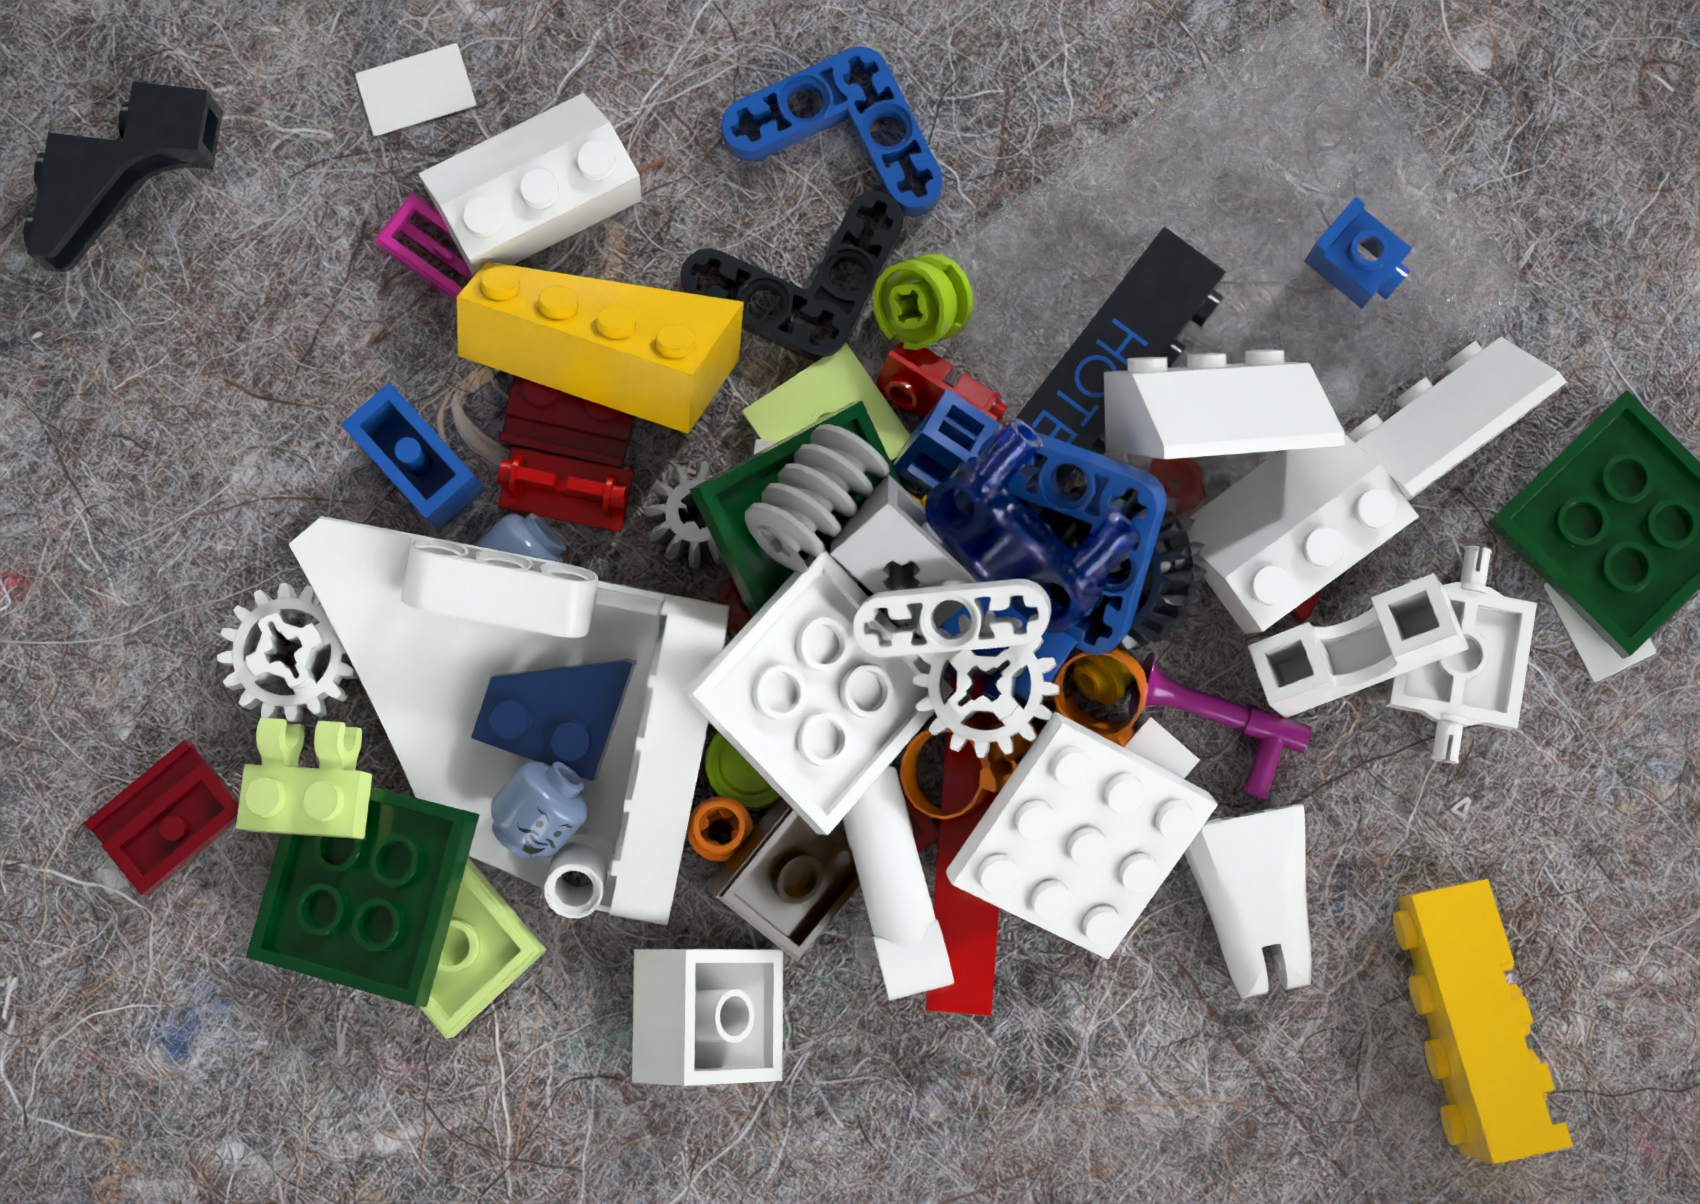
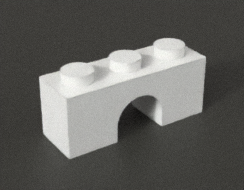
M1430 574L1371 597L1374 606L1364 614L1346 622L1327 627H1314L1307 622L1248 645L1269 706L1287 718L1469 649L1446 589L1435 574Z

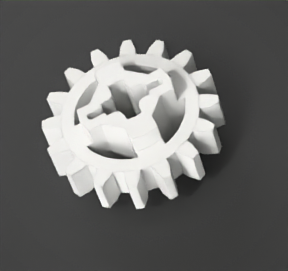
M287 583L279 585L278 599L275 600L261 590L254 592L257 608L251 612L237 605L233 611L242 622L238 630L222 628L220 634L233 642L232 651H225L217 655L218 662L232 666L235 669V672L223 680L225 687L232 690L245 688L246 690L241 695L238 703L248 710H252L263 702L261 707L262 718L277 719L281 710L284 709L288 722L301 724L303 708L307 707L314 715L320 718L326 716V706L323 700L331 696L344 702L347 695L339 686L342 678L358 679L359 676L354 668L347 665L349 656L322 605L318 606L319 599L311 586L307 585L298 599L293 587ZM286 614H307L315 617L320 623L316 625L310 623L299 628L294 626ZM261 630L262 634L257 649L251 654L253 641ZM283 635L291 642L302 647L294 653L297 671L279 661L287 655L284 646L286 641ZM331 653L327 670L320 679L318 674L324 656ZM279 679L286 680L289 688L293 689L295 695L272 694L262 684L265 682L271 684Z
M986 612L981 628L982 633H993L990 623L992 618H996L994 612ZM966 615L959 616L961 633L956 636L965 633L971 626V620ZM1014 618L1016 628H1022L1021 620ZM942 628L938 629L942 633L952 636L950 633L943 630ZM1039 637L1034 642L1026 645L1010 646L997 657L977 656L972 650L919 654L925 662L931 665L929 674L913 676V683L923 688H928L929 697L922 699L915 705L919 712L935 711L938 717L928 729L931 734L936 736L948 729L953 731L950 749L957 752L966 745L968 739L975 741L976 755L979 758L987 757L990 750V742H998L1005 755L1013 754L1014 743L1012 737L1018 733L1025 739L1034 742L1037 735L1030 725L1035 717L1042 720H1050L1053 715L1045 706L1041 705L1043 696H1053L1060 692L1058 685L1044 682L1043 677L1044 673L1051 671L1057 666L1055 659H1037L1034 654L1039 650L1044 640ZM950 662L958 671L956 693L946 703L943 696L942 683L944 672ZM1028 667L1031 677V692L1027 705L1023 709L1015 700L1016 678ZM1006 668L1001 673L1002 677L996 683L998 690L1001 692L998 699L992 701L985 696H981L975 701L971 699L967 702L972 697L971 693L977 687L975 680L972 678L976 671L981 669L991 675L997 670L1002 671ZM977 712L994 713L1005 726L994 730H977L962 723L969 720Z

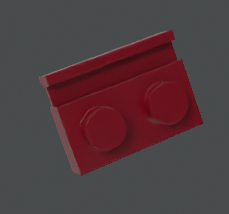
M514 375L505 410L506 417L498 441L501 446L516 447L624 469V460L627 447L630 444L636 416Z
M184 739L83 824L89 831L95 834L102 843V848L140 895L149 896L237 822L239 799L214 768L203 759L196 746L191 741Z

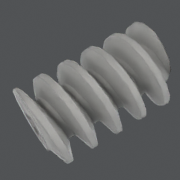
M831 424L819 425L811 434L810 444H803L794 454V463L786 464L778 473V483H770L761 493L762 503H753L745 512V523L759 546L771 558L795 572L805 573L808 571V568L798 554L799 550L801 549L816 557L820 556L825 549L823 543L814 532L819 530L826 535L837 536L841 531V527L831 512L834 510L843 516L852 517L858 510L855 502L847 493L851 491L857 496L869 497L874 490L864 472L882 479L890 472L889 466L884 458L859 436Z

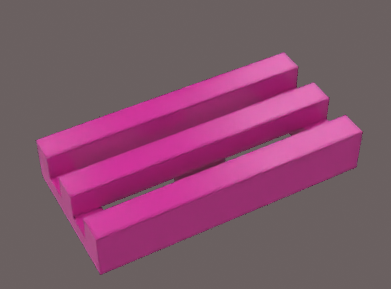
M411 192L374 241L383 251L457 303L456 297L463 288L395 240V237L400 232L466 280L470 281L473 278L465 261L408 222L412 215L416 213L452 239L439 212Z

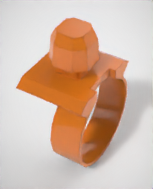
M1119 647L1113 648L1108 653L1100 654L1113 657L1128 667L1136 678L1140 700L1138 711L1130 720L1118 722L1097 720L1080 710L1071 696L1064 697L1062 685L1064 672L1067 667L1079 657L1092 655L1079 650L1065 662L1055 678V685L1060 687V692L1057 695H1053L1055 705L1050 712L1052 714L1057 712L1125 748L1135 732L1132 725L1146 705L1148 684L1145 672L1132 655Z
M980 712L962 723L977 730H994L1005 726L1003 722L996 724L993 717ZM948 729V730L945 731V732L954 733V732L951 731L950 729ZM929 730L921 732L908 744L901 759L900 778L905 795L916 809L929 817L950 819L972 813L987 801L991 791L996 793L1002 790L1017 768L1015 760L1025 755L1034 742L1025 739L1018 733L1012 737L1014 753L1010 755L1004 754L998 742H990V750L987 757L980 758L983 769L980 770L979 788L973 801L961 812L953 813L942 811L929 803L919 788L916 777L917 756L923 744L932 736ZM969 740V742L975 748V741Z

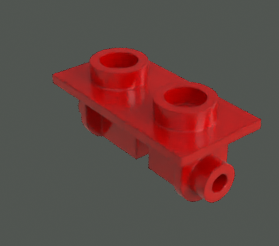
M900 342L895 351L891 350L888 353L875 385L894 405L901 409L909 410L922 419L937 404L947 388L998 423L1008 409L1007 405L999 401L1000 393L994 392L966 373H963L953 388L944 383L953 365L925 347L919 350L904 349V343Z
M511 447L508 460L501 461L498 471L497 483L502 485L498 508L524 514L533 513L539 517L621 533L634 471Z

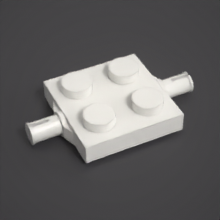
M1480 546L1464 547L1465 553L1460 582L1443 585L1469 649L1390 678L1385 707L1417 712L1437 722L1431 759L1439 762L1444 760V763H1459L1458 756L1463 727L1479 724L1514 730L1518 728L1537 603L1505 597L1494 589L1486 587L1492 550L1485 547L1479 550ZM1410 579V580H1408L1407 582H1405V584L1410 583V582L1415 581V580H1414V579Z

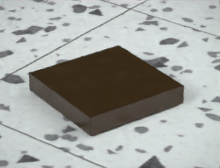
M780 796L708 884L706 889L798 962L859 887L860 881L846 832L836 825L828 835L817 834Z

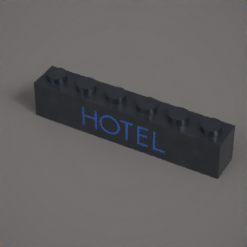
M1164 226L1009 427H1024L1104 456L1107 452L1106 443L1101 440L1105 435L1104 372L1128 371L1127 359L1139 357H1167V368H1172L1187 347L1178 340L1191 322L1202 328L1224 299V296L1218 293L1216 289L1226 271ZM1012 445L998 452V455L1007 459L1006 469L1010 472H1013L1021 465H1029L1015 458L1014 452L1016 447ZM1044 455L1042 460L1033 466H1029L1041 470L1048 458ZM1067 463L1059 465L1056 471V480L1061 490L1077 470L1085 475L1080 468ZM977 467L937 520L980 560L981 577L990 582L999 571L1008 577L1015 572L1032 549V546L1024 541L1025 537L1038 520L1049 527L1059 512L994 488L986 482L980 473L979 467ZM1038 475L1035 478L1036 483H1038Z

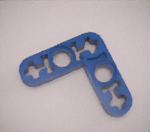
M859 46L845 50L737 100L727 108L723 115L721 128L725 146L733 156L745 161L763 159L848 119L884 192L898 202L902 214L913 217L925 215L936 207L941 197L943 178L940 168L886 61L880 53L871 48ZM859 67L864 74L874 72L871 76V92L876 102L869 108H867V98L858 83L847 85L851 80L850 70L852 68ZM811 90L820 96L823 101V107L814 117L807 119L799 118L788 109V101L791 96L797 91ZM886 96L890 98V100H883V99H884ZM773 103L778 104L780 120L786 129L778 131L775 119L759 128L760 139L751 142L746 135L735 137L740 132V120L749 118L753 125H759L772 119L769 105ZM858 110H865L862 114L858 112ZM885 117L894 118L904 126L905 136L896 145L882 146L876 143L870 135V128L873 123ZM912 150H916L917 152L914 154H909ZM908 154V165L917 180L925 178L929 180L925 184V196L916 198L912 191L903 193L900 191L904 187V172L898 161ZM894 162L889 168L885 166L886 163Z
M1010 426L1003 428L983 442L978 452V467L986 482L1000 491L1092 524L1066 616V630L1070 636L1077 640L1075 646L1083 652L1094 655L1108 653L1127 636L1131 628L1166 509L1167 496L1164 487L1154 475L1145 470L1024 427ZM1012 445L1016 447L1014 452L1015 458L1032 466L1042 460L1044 455L1048 459L1041 470L1029 465H1021L1013 472H1010L1006 469L1007 459L998 455V452ZM1065 463L1073 464L1082 470L1087 480V490L1083 496H1069L1059 488L1056 480V471L1059 465ZM1037 475H1038V483L1035 482V478L1037 477ZM1133 488L1139 492L1138 503L1146 506L1147 509L1141 510L1133 517L1128 531L1116 530L1125 522L1128 511V503L1120 499L1119 496H1123ZM1117 547L1127 554L1132 565L1128 578H1113L1103 570L1100 563V553L1103 548ZM1103 595L1115 596L1107 603L1103 616V623L1110 627L1102 635H1099L1093 631L1095 627L1094 621L1088 618V616L1100 606Z

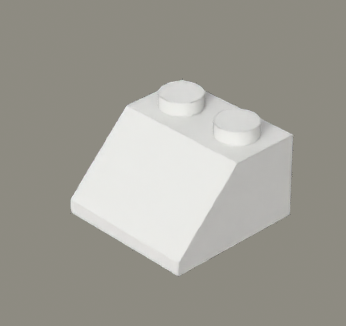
M634 949L632 1083L690 1086L782 1081L783 950Z

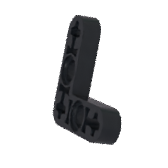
M871 191L858 196L849 206L808 291L725 252L712 248L700 249L689 255L685 260L680 273L684 293L731 300L730 292L718 286L712 285L707 293L699 291L700 286L698 279L694 276L695 273L698 271L707 274L712 266L719 268L720 280L735 289L738 287V279L740 277L747 279L739 289L736 300L744 302L742 329L806 359L817 362L824 356H831L841 350L845 343L849 344L871 299L876 281L885 270L900 239L903 227L901 207L896 199L887 193ZM877 209L885 212V224L890 229L878 228L869 243V253L879 254L877 259H873L867 252L858 247L864 236L865 221L860 216L872 217ZM847 240H850L855 246L844 244ZM850 261L857 263L866 273L865 283L854 292L840 291L834 287L830 280L832 270L842 262ZM769 290L780 296L783 301V308L776 318L769 321H761L750 315L747 310L748 301L758 291ZM799 303L803 305L800 310V319L810 324L819 325L823 318L832 320V332L837 338L835 340L824 338L819 346L811 343V331L796 322L793 324L792 334L783 332L791 322L794 304Z

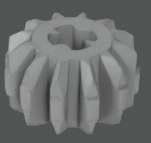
M698 462L696 479L688 480L685 470L680 465L674 467L672 473L678 485L675 489L659 481L653 486L654 493L666 504H651L645 507L647 519L661 522V524L649 532L650 540L654 545L663 544L671 540L665 552V558L670 563L678 561L685 551L689 550L688 561L692 571L701 570L704 552H711L714 563L721 567L725 565V562L708 527L699 529L694 521L683 524V518L691 519L688 509L696 505L689 489L710 479L709 465L707 462Z

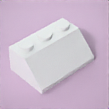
M585 93L577 95L418 174L473 277L486 262L514 265L642 201L638 171L610 121Z
M1503 337L1498 338L1485 349H1482L1477 341H1474L1445 363L1451 374L1434 386L1425 377L1395 400L1402 408L1399 412L1384 423L1377 414H1374L1347 436L1382 464L1407 501H1409L1528 414L1567 383L1560 372Z
M1284 350L1245 351V363L1226 364L1225 353L1187 355V367L1167 368V357L1127 359L1128 371L1104 372L1105 438L1107 451L1159 459H1174L1345 445L1344 430L1310 363L1284 361Z
M1344 434L1345 445L1278 451L1188 517L1195 519L1190 530L1186 531L1189 541L1205 544L1200 553L1193 555V563L1207 570L1203 577L1244 634L1265 631L1419 517L1382 464L1347 435Z

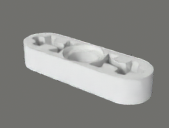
M1027 579L884 591L870 596L858 609L853 621V633L859 646L867 653L876 657H897L1026 645L1037 640L1046 630L1051 615V603L1045 590L1037 583ZM1014 595L1023 596L1026 606L1037 607L1039 614L1030 616L1027 628H1016V623L1012 617L992 618L990 623L993 633L981 632L984 610L978 597H990L988 611L1009 608L1012 596ZM946 600H955L964 604L971 615L970 628L958 636H949L942 633L935 626L933 620L934 608ZM912 603L923 604L920 615V627L925 639H915L917 625L897 628L890 641L883 640L880 630L869 629L868 622L875 619L879 608H888L890 619L898 620L912 618L915 613Z

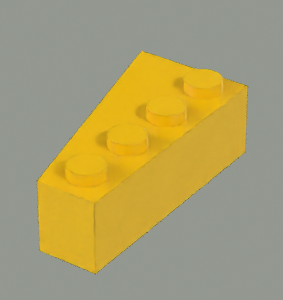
M486 262L456 297L459 357L689 434L739 361L744 302L493 262Z
M1488 879L1468 881L1397 897L1400 911L1393 913L1395 934L1402 950L1410 949L1416 975L1409 977L1410 995L1419 1015L1426 1014L1432 1040L1425 1041V1055L1433 1078L1435 1080L1442 1079L1448 1105L1441 1106L1440 1113L1444 1132L1449 1143L1452 1146L1458 1144L1461 1154L1491 1164L1573 1147L1566 1122L1552 1125L1546 1107L1547 1092L1555 1090L1547 1062L1540 1063L1536 1053L1532 1049H1528L1524 1036L1530 1034V1025L1533 1023L1526 996H1523L1517 984H1507L1504 971L1513 969L1514 959Z

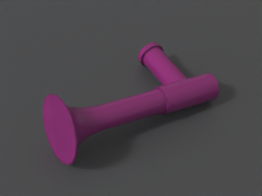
M1150 652L1141 666L1145 672L1148 684L1145 707L1167 706L1180 709L1238 729L1243 734L1260 739L1246 784L1242 786L1241 793L1268 801L1270 797L1268 792L1283 747L1303 753L1310 740L1311 727L1178 683L1160 671L1155 663V654ZM1137 681L1134 683L1129 703V714L1131 716L1138 711L1140 692Z

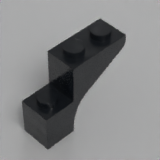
M133 81L129 102H123L119 112L118 128L123 141L48 132L45 152L38 154L34 166V181L38 189L35 210L27 215L24 223L23 238L24 244L28 249L27 254L47 271H70L79 263L133 193L145 181L160 173L180 168L213 170L223 111L210 93L203 89Z

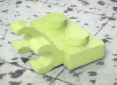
M260 718L256 732V743L262 758V765L244 764L236 828L253 832L364 839L373 774L355 771L362 743V729L358 727H345L343 722L318 721L314 734V747L319 759V768L298 767L299 756L304 743V725L287 724L285 719Z

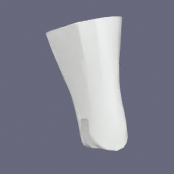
M1301 803L1243 813L1239 817L1207 820L1184 853L1211 916L1230 976L1241 998L1268 993V976L1262 948L1271 945L1279 981L1285 990L1311 985L1312 958L1306 891L1304 805Z

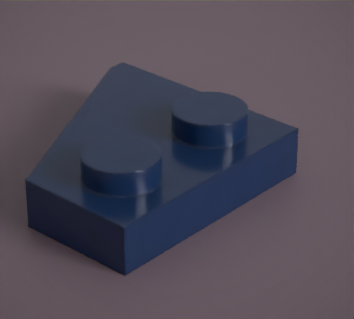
M624 658L609 662L585 665L576 664L553 667L546 670L521 671L492 676L471 738L533 761L544 762L550 766L554 762L564 763L572 768L581 778L593 782L597 779L637 661Z

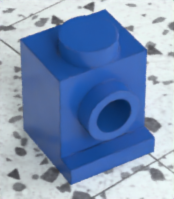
M1355 197L1314 244L1304 262L1363 309L1375 293L1387 300L1410 273L1411 270L1402 262L1413 248L1363 209L1366 204ZM1360 244L1377 259L1374 261L1363 259L1358 252V245Z
M947 388L937 404L912 432L893 467L896 473L944 504L976 469L978 465V452L983 442L996 433L1000 424Z

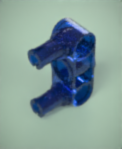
M1016 418L1008 423L978 458L969 457L967 461L960 462L943 482L931 489L926 498L924 511L927 522L934 532L968 563L971 570L982 582L1027 579L1040 585L1047 593L1051 603V615L1044 632L1053 634L1063 632L1092 608L1094 603L1101 597L1102 590L1106 586L1105 577L1140 540L1141 535L1127 518L1118 512H1111L1076 550L1069 549L1063 544L1041 517L1025 507L1009 492V482L1043 445V441L1038 433L1027 423ZM955 490L964 492L972 500L974 506L973 517L966 516L957 508L954 500ZM1049 583L1059 584L1065 588L1070 595L1071 609L1062 608L1053 601L1049 592ZM1012 596L1010 605L1025 620L1028 621L1030 616L1039 614L1037 607L1025 605L1023 596Z

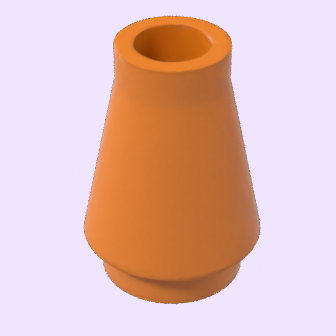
M715 796L702 801L694 808L689 817L687 835L691 846L702 857L712 861H727L752 832L753 825L750 814L740 802L730 797ZM718 828H727L732 831V839L729 843L720 845L716 840H710L711 834Z

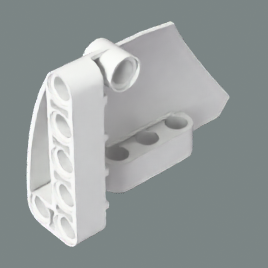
M324 516L319 517L293 539L289 546L347 652L393 746L415 797L480 814L469 856L544 889L545 899L549 907L557 914L566 918H582L598 910L609 912L612 916L667 926L708 726L707 718L683 693L722 652L730 606L599 581L597 574L575 565ZM624 658L637 661L598 777L593 782L581 778L585 785L582 793L588 803L587 820L561 850L552 857L533 856L530 859H524L516 856L498 841L492 831L494 820L491 816V802L521 766L533 760L471 738L491 677L497 674L546 670L553 667L609 662ZM568 871H580L585 873L592 883L584 887H575L568 884L563 879L562 874Z

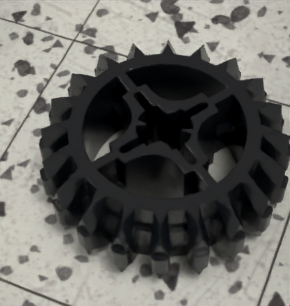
M1087 484L1075 487L1067 495L1073 497L1083 496L1087 490ZM1133 488L1123 496H1119L1120 499L1128 503V511L1125 522L1116 530L1128 531V524L1130 525L1133 517L1141 510L1147 509L1146 506L1138 503L1139 492ZM1167 497L1165 513L1131 628L1127 636L1116 647L1125 646L1127 650H1136L1148 645L1151 641L1156 643L1166 639L1173 632V628L1183 625L1191 617L1187 607L1196 604L1198 599L1203 596L1192 582L1202 579L1207 570L1193 563V555L1200 553L1205 544L1189 541L1186 531L1190 530L1195 519L1185 517L1178 520L1175 516L1179 502L1178 498ZM1059 512L1054 518L1055 521L1049 527L1045 525L1039 531L1050 545L1042 547L1035 556L1048 563L1049 571L1043 573L1038 581L1052 584L1055 595L1051 597L1050 603L1051 606H1063L1065 608L1066 614L1062 626H1066L1067 612L1092 524ZM1117 547L1103 548L1100 553V563L1103 570L1111 577L1117 579L1129 577L1132 566L1130 558L1120 562V556L1126 553ZM1120 564L1121 570L1110 573L1111 568ZM1103 595L1100 606L1088 616V618L1094 621L1095 627L1093 631L1099 635H1102L1110 627L1103 623V616L1107 603L1115 596Z

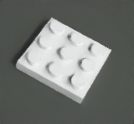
M824 550L818 557L809 555L804 561L808 571L805 573L794 572L683 694L817 834L828 835L935 711L919 712L915 705L922 699L929 697L928 688L914 684L913 676L929 674L930 664L925 662L919 655L876 657L867 653L859 646L853 633V621L858 609L869 597L833 557ZM880 609L875 619L868 622L869 629L881 631L883 640H892V635L897 627ZM943 679L942 689L944 700H946L953 692V689Z
M1054 712L945 872L952 885L1108 960L1218 804L1209 792Z

